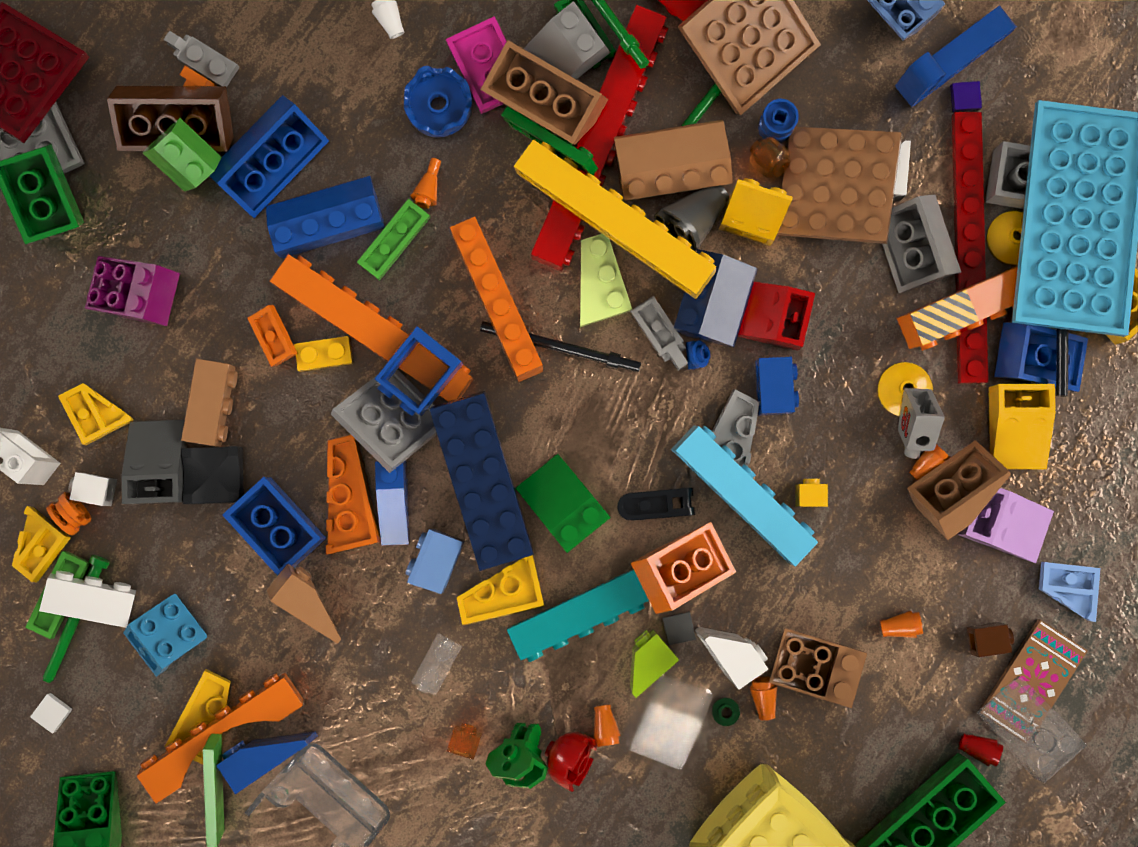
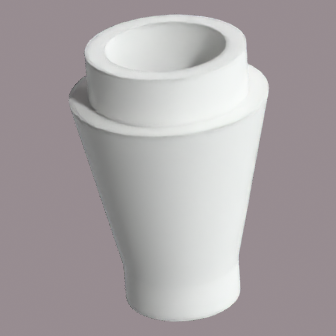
M375 0L371 4L373 15L385 29L390 39L397 38L405 33L396 0Z

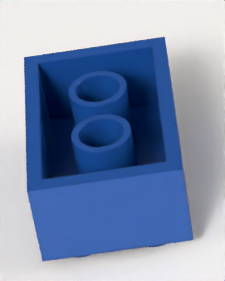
M263 477L223 514V517L277 576L287 564L295 568L326 539L323 533L271 477Z

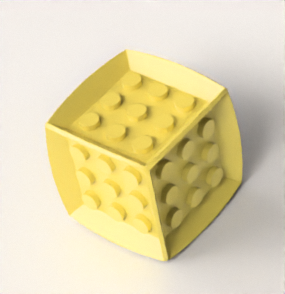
M760 764L720 802L689 844V847H856L843 837L802 793L775 772L768 764Z

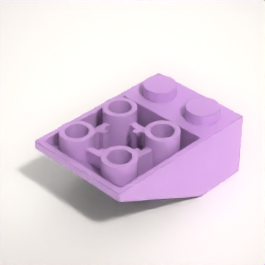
M1000 488L972 524L956 535L1036 563L1054 511L1011 491Z

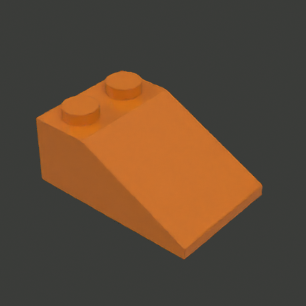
M711 522L631 562L656 614L673 611L736 573Z

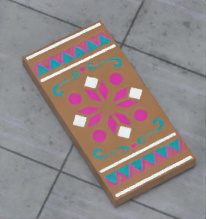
M1037 619L978 713L1029 745L1088 650L1047 623Z

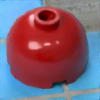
M568 732L560 736L556 741H551L545 751V756L548 757L546 765L551 779L561 787L573 792V785L579 787L590 770L594 759L589 758L591 749L596 751L597 741L579 732Z

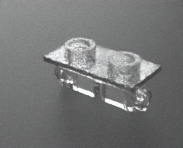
M438 633L411 683L418 686L417 689L427 694L429 692L436 696L462 646Z

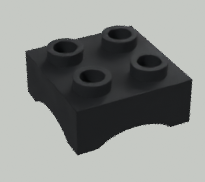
M243 447L182 448L184 470L183 504L236 503L244 495Z

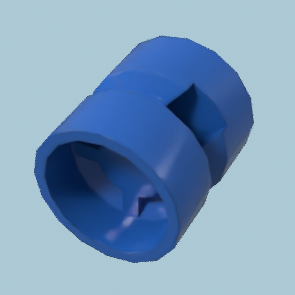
M781 98L768 103L758 123V131L762 139L771 144H779L786 141L798 123L799 114L796 106L789 100Z

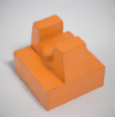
M184 66L180 73L186 79L183 86H217V84L187 66Z

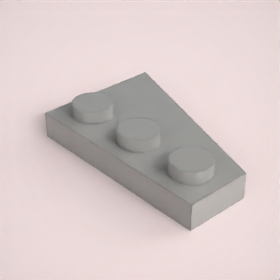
M733 389L712 432L716 436L714 441L720 447L725 445L736 455L733 459L740 466L745 464L748 467L751 460L750 451L753 435L755 434L759 401Z

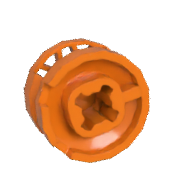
M64 492L59 496L57 502L50 503L46 509L55 524L64 532L73 536L79 532L81 525H87L91 522L92 518L81 502L69 500L70 493Z

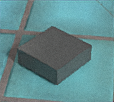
M690 612L662 617L668 645L696 640Z

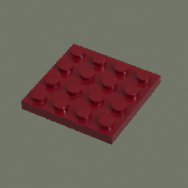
M3 2L0 3V129L20 142L25 143L88 60L89 56L85 51Z

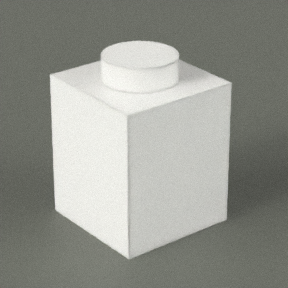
M75 472V476L72 477L69 483L68 490L71 493L69 500L100 506H112L117 479Z

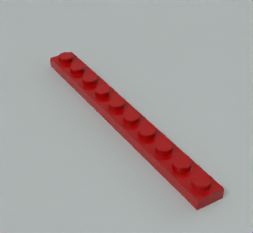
M954 112L952 114L955 254L961 269V273L955 275L956 292L986 279L982 112ZM987 317L983 319L984 324L968 330L966 326L959 329L961 334L957 336L958 384L988 383Z

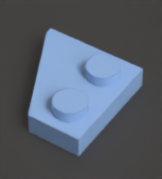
M1041 562L1039 590L1087 621L1096 622L1101 568Z

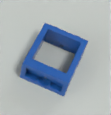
M417 326L376 376L375 380L380 383L377 389L390 399L393 395L402 401L399 406L411 416L415 412L422 416L463 366V363ZM418 343L449 366L419 405L388 381Z

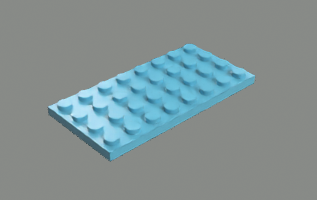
M1038 100L1035 103L1012 323L1122 337L1128 336L1138 245V112Z

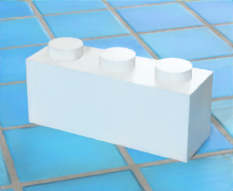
M56 571V574L51 573L48 576L39 611L127 628L136 590L131 589V585L121 582H114V585L103 584L102 579L86 576L85 580L73 578V573L66 571Z

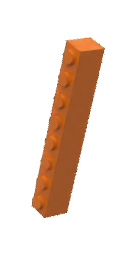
M288 254L270 282L389 361L410 335L400 329L403 324L391 316L387 319L378 314L380 309L366 300L362 304L355 298L358 294L345 285L340 289L332 284L335 280L333 277L322 270L318 274L310 269L312 263L302 256L298 255L295 259ZM420 343L416 345L399 367L401 371L430 390L449 368V366ZM463 365L439 396L448 402L461 398L474 380L468 375L471 370Z

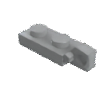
M169 31L163 39L167 42V45L175 49L173 55L182 64L218 86H226L227 88L240 68L238 64L193 36L190 37L186 34L182 39Z
M652 296L632 309L630 313L664 362L671 360L678 371L687 366L688 361L682 354V351L686 349L683 344L684 341L677 330L674 329L673 324L656 298Z

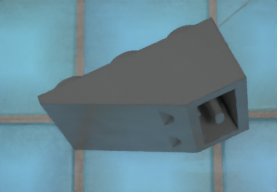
M185 420L130 422L121 475L122 504L183 502L184 470L182 448H187L185 441H181Z

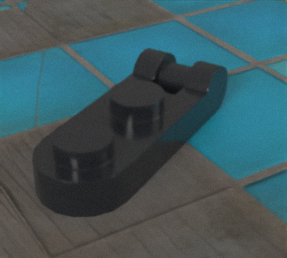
M693 488L628 493L619 499L617 510L622 518L631 521L695 515V507H692L691 496H694ZM680 497L681 508L673 509L672 498Z

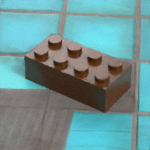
M116 86L107 98L117 151H144L179 118L215 151H227L234 139L226 86Z

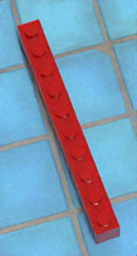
M637 4L626 30L629 35L632 34L640 44L639 48L648 59L649 64L645 68L640 69L632 56L627 55L619 44L599 92L608 101L596 123L578 141L576 146L577 149L582 146L593 154L592 160L598 167L593 176L601 182V187H603L606 176L603 175L606 165L611 167L616 156L615 150H613L615 146L614 137L625 135L627 126L624 125L627 116L632 117L638 103L634 101L638 91L643 92L648 77L644 76L648 67L653 68L658 56V52L655 51L658 42L663 44L669 28L665 27L666 16ZM577 168L578 171L586 175V173ZM553 200L531 252V259L562 272L564 265L569 266L573 259L575 251L571 250L574 241H580L584 233L585 226L581 225L583 220Z

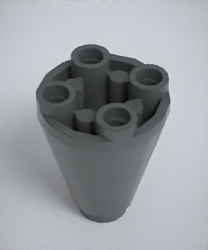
M721 185L702 188L661 208L654 215V219L663 223L669 229L668 233L673 237L681 236L692 245L691 249L696 252L725 208L729 196Z

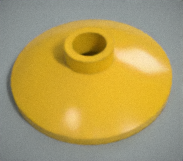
M1008 211L1002 213L988 227L986 235L987 246L991 254L1002 263L1018 265L1020 240H1016L1013 237V233L1019 232L1021 234L1023 212Z
M908 362L894 364L886 369L879 379L877 388L879 400L887 411L896 416H900L904 392L903 386L905 384L911 385L914 389H932L933 391L929 375L916 364Z

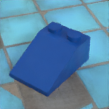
M1003 323L994 377L1026 384H1055L1056 388L1057 330L1042 326ZM1068 333V391L1080 392L1088 338Z
M313 731L252 740L247 745L242 740L223 753L221 756L224 760L216 766L233 792L237 794L307 746L318 735Z

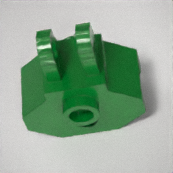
M516 723L510 739L504 738L503 744L488 754L485 765L493 777L502 778L507 786L531 789L546 778L548 771L547 765L541 758L542 750L538 748L542 728L539 724H530L527 727L526 723Z

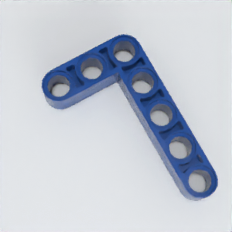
M1001 6L996 7L933 56L927 52L913 62L896 83V89L911 107L915 106L1007 37L1017 26Z

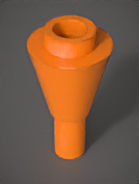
M431 158L427 172L410 195L414 203L424 209L437 205V174L441 165V161L437 158Z

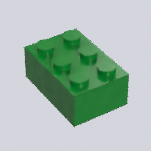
M52 144L0 160V188L25 244L77 228L85 223Z

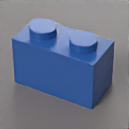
M792 357L758 358L755 361L757 401H759L758 416L794 413L795 407H799L798 391H794L793 380H797L798 376L797 364H792Z

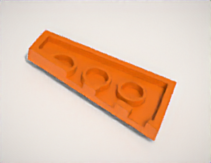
M352 435L328 440L327 477H329V491L327 492L328 519H326V531H328V545H326V555L381 542L359 442Z

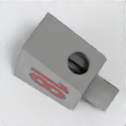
M904 388L898 432L905 446V456L912 459L920 458L922 451H932L935 449L945 416L932 389Z

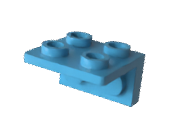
M176 594L171 595L129 623L123 632L156 677L166 671L171 663L207 638V634Z

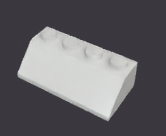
M702 627L694 630L725 676L738 689H741L768 670L764 663L768 660L767 656L758 644L756 645L755 642H752L747 637L743 639L738 634Z

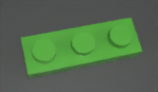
M408 198L357 263L380 281L431 218L430 215Z
M62 551L52 574H56V571H66L73 573V578L83 580L90 563L68 551ZM44 587L25 628L48 639H54L65 616L39 611L45 590Z

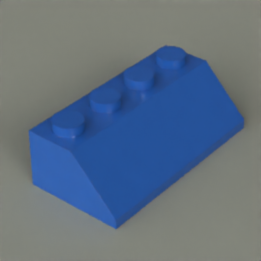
M282 95L222 156L216 170L210 177L245 211L255 218L329 140L293 102Z
M371 176L266 206L268 231L274 252L281 259L286 258L288 254L293 256L385 228Z

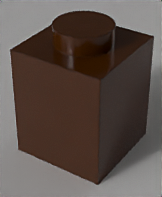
M998 622L966 627L971 655L985 657L1012 653L1011 645H1014V635L1011 628H1008V624Z

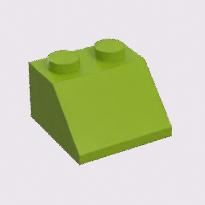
M654 629L650 633L645 630L634 639L636 645L632 648L630 689L635 698L679 661L678 657Z

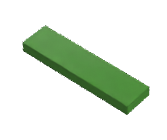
M211 734L203 748L207 847H218L225 831L223 775L216 766L222 762L221 734Z

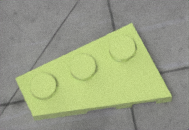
M603 234L581 240L580 327L630 312L632 306L610 239Z

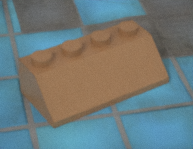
M509 40L505 43L480 89L574 145L596 123L608 101L601 93Z
M723 120L614 137L619 185L624 201L733 183L731 156Z

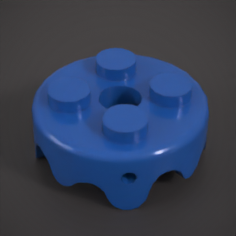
M423 66L418 69L416 75L407 83L404 89V110L409 121L419 132L432 137H446L459 131L467 123L472 111V96L466 79L449 67L436 69L430 66ZM434 98H444L446 100L445 107L440 110L433 109L431 102Z

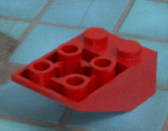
M754 282L738 337L796 351L800 350L804 345L815 293L789 286Z

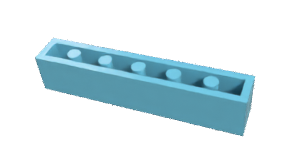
M693 425L671 450L782 558L796 567L818 543L812 536L815 532L805 522L802 521L799 524L793 518L795 512L784 502L780 505L773 498L776 494L766 484L763 483L760 486L753 479L756 475L745 464L740 466L733 460L736 455L727 446L723 445L720 447L714 441L716 436L706 426L700 428Z

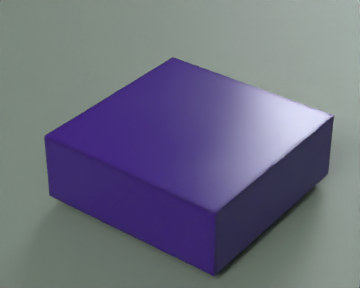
M980 81L959 82L950 85L952 112L978 111L982 108Z

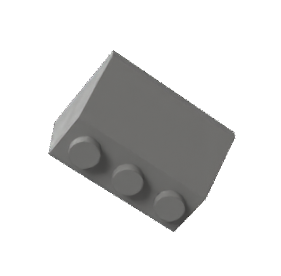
M936 195L918 196L892 208L887 244L882 245L898 293L938 282L961 273Z

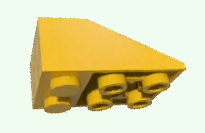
M744 178L743 181L738 179L727 202L719 230L771 246L793 197L786 195L787 192L777 187H771L770 189L759 186L760 183L753 179Z
M997 384L989 387L990 454L1007 469H1047L1056 412L1055 384Z

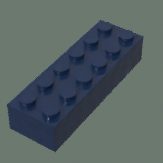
M485 391L432 406L430 413L479 571L534 555Z

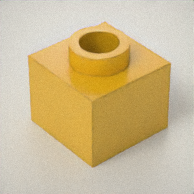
M803 479V484L795 485V507H828V484H820V479Z

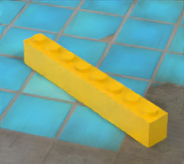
M534 139L514 165L515 171L520 177L695 299L698 298L716 273L715 261L704 252L698 254L691 249L692 245L681 236L675 238L668 233L669 229L658 220L652 222L645 217L646 213L635 204H632L630 207L622 201L623 197L611 188L607 191L601 187V182L590 173L584 175L578 171L577 164L569 158L565 157L562 160L555 155V149L546 142L539 144Z

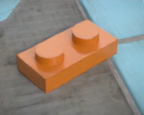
M268 305L247 318L271 367L278 366L298 354L274 305Z

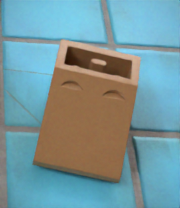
M784 628L769 683L852 708L867 653Z

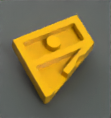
M84 383L58 396L83 445H88L134 421L130 415Z
M27 506L24 510V514L27 515L24 531L19 532L18 549L14 554L12 566L31 582L38 583L71 537L34 507Z

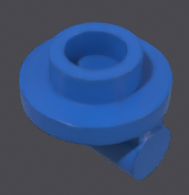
M701 340L685 342L688 370L706 367L710 359L708 346Z

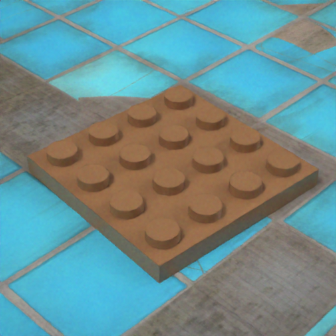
M707 0L678 26L737 115H742L821 45L794 0Z
M795 127L789 136L782 189L787 192L786 195L793 198L777 235L887 244L902 140L901 132Z

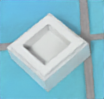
M49 693L30 717L53 734L70 714L72 708Z

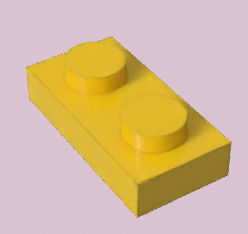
M349 336L294 344L298 353L296 355V362L299 372L354 364Z

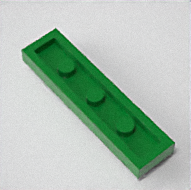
M508 106L501 114L511 128L531 140L534 139L539 144L546 142L555 149V155L561 159L569 158L584 173L594 175L598 167L592 160L593 154L584 147L575 148L569 141L552 134V131L538 123H534L528 117Z

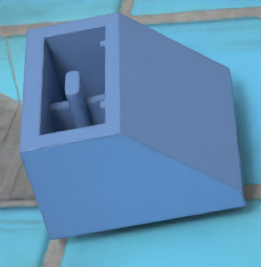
M867 0L902 40L921 30L938 15L945 5L942 0Z
M429 529L428 532L422 533L416 546L417 549H420L417 558L411 559L405 575L409 576L407 583L439 594L444 593L465 541L436 529Z

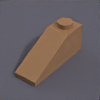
M287 564L267 589L270 601L338 644L341 640L340 635L311 580L312 576L300 566L294 568Z

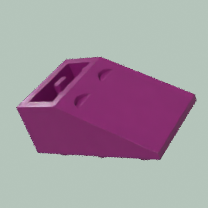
M98 256L85 309L167 326L180 273L155 264Z

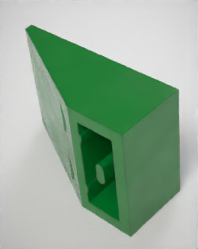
M117 772L60 777L53 847H121L122 829Z

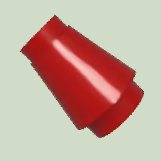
M963 733L958 749L986 766L990 764L997 766L1002 756L1003 745L997 743L996 739Z

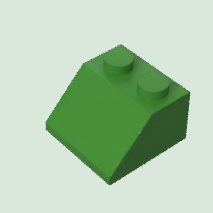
M181 118L176 120L142 152L184 192L196 188L216 170L222 158Z

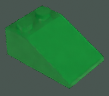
M559 454L555 455L515 488L566 553L611 518Z

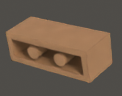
M196 359L181 441L221 447L222 442L226 441L228 435V427L225 426L226 417L231 414L233 400L230 399V395L238 379L235 366Z

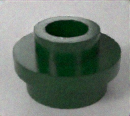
M727 697L720 698L712 707V716L718 724L731 726L739 719L740 708L733 699ZM725 707L731 709V714L728 717L721 715V711Z

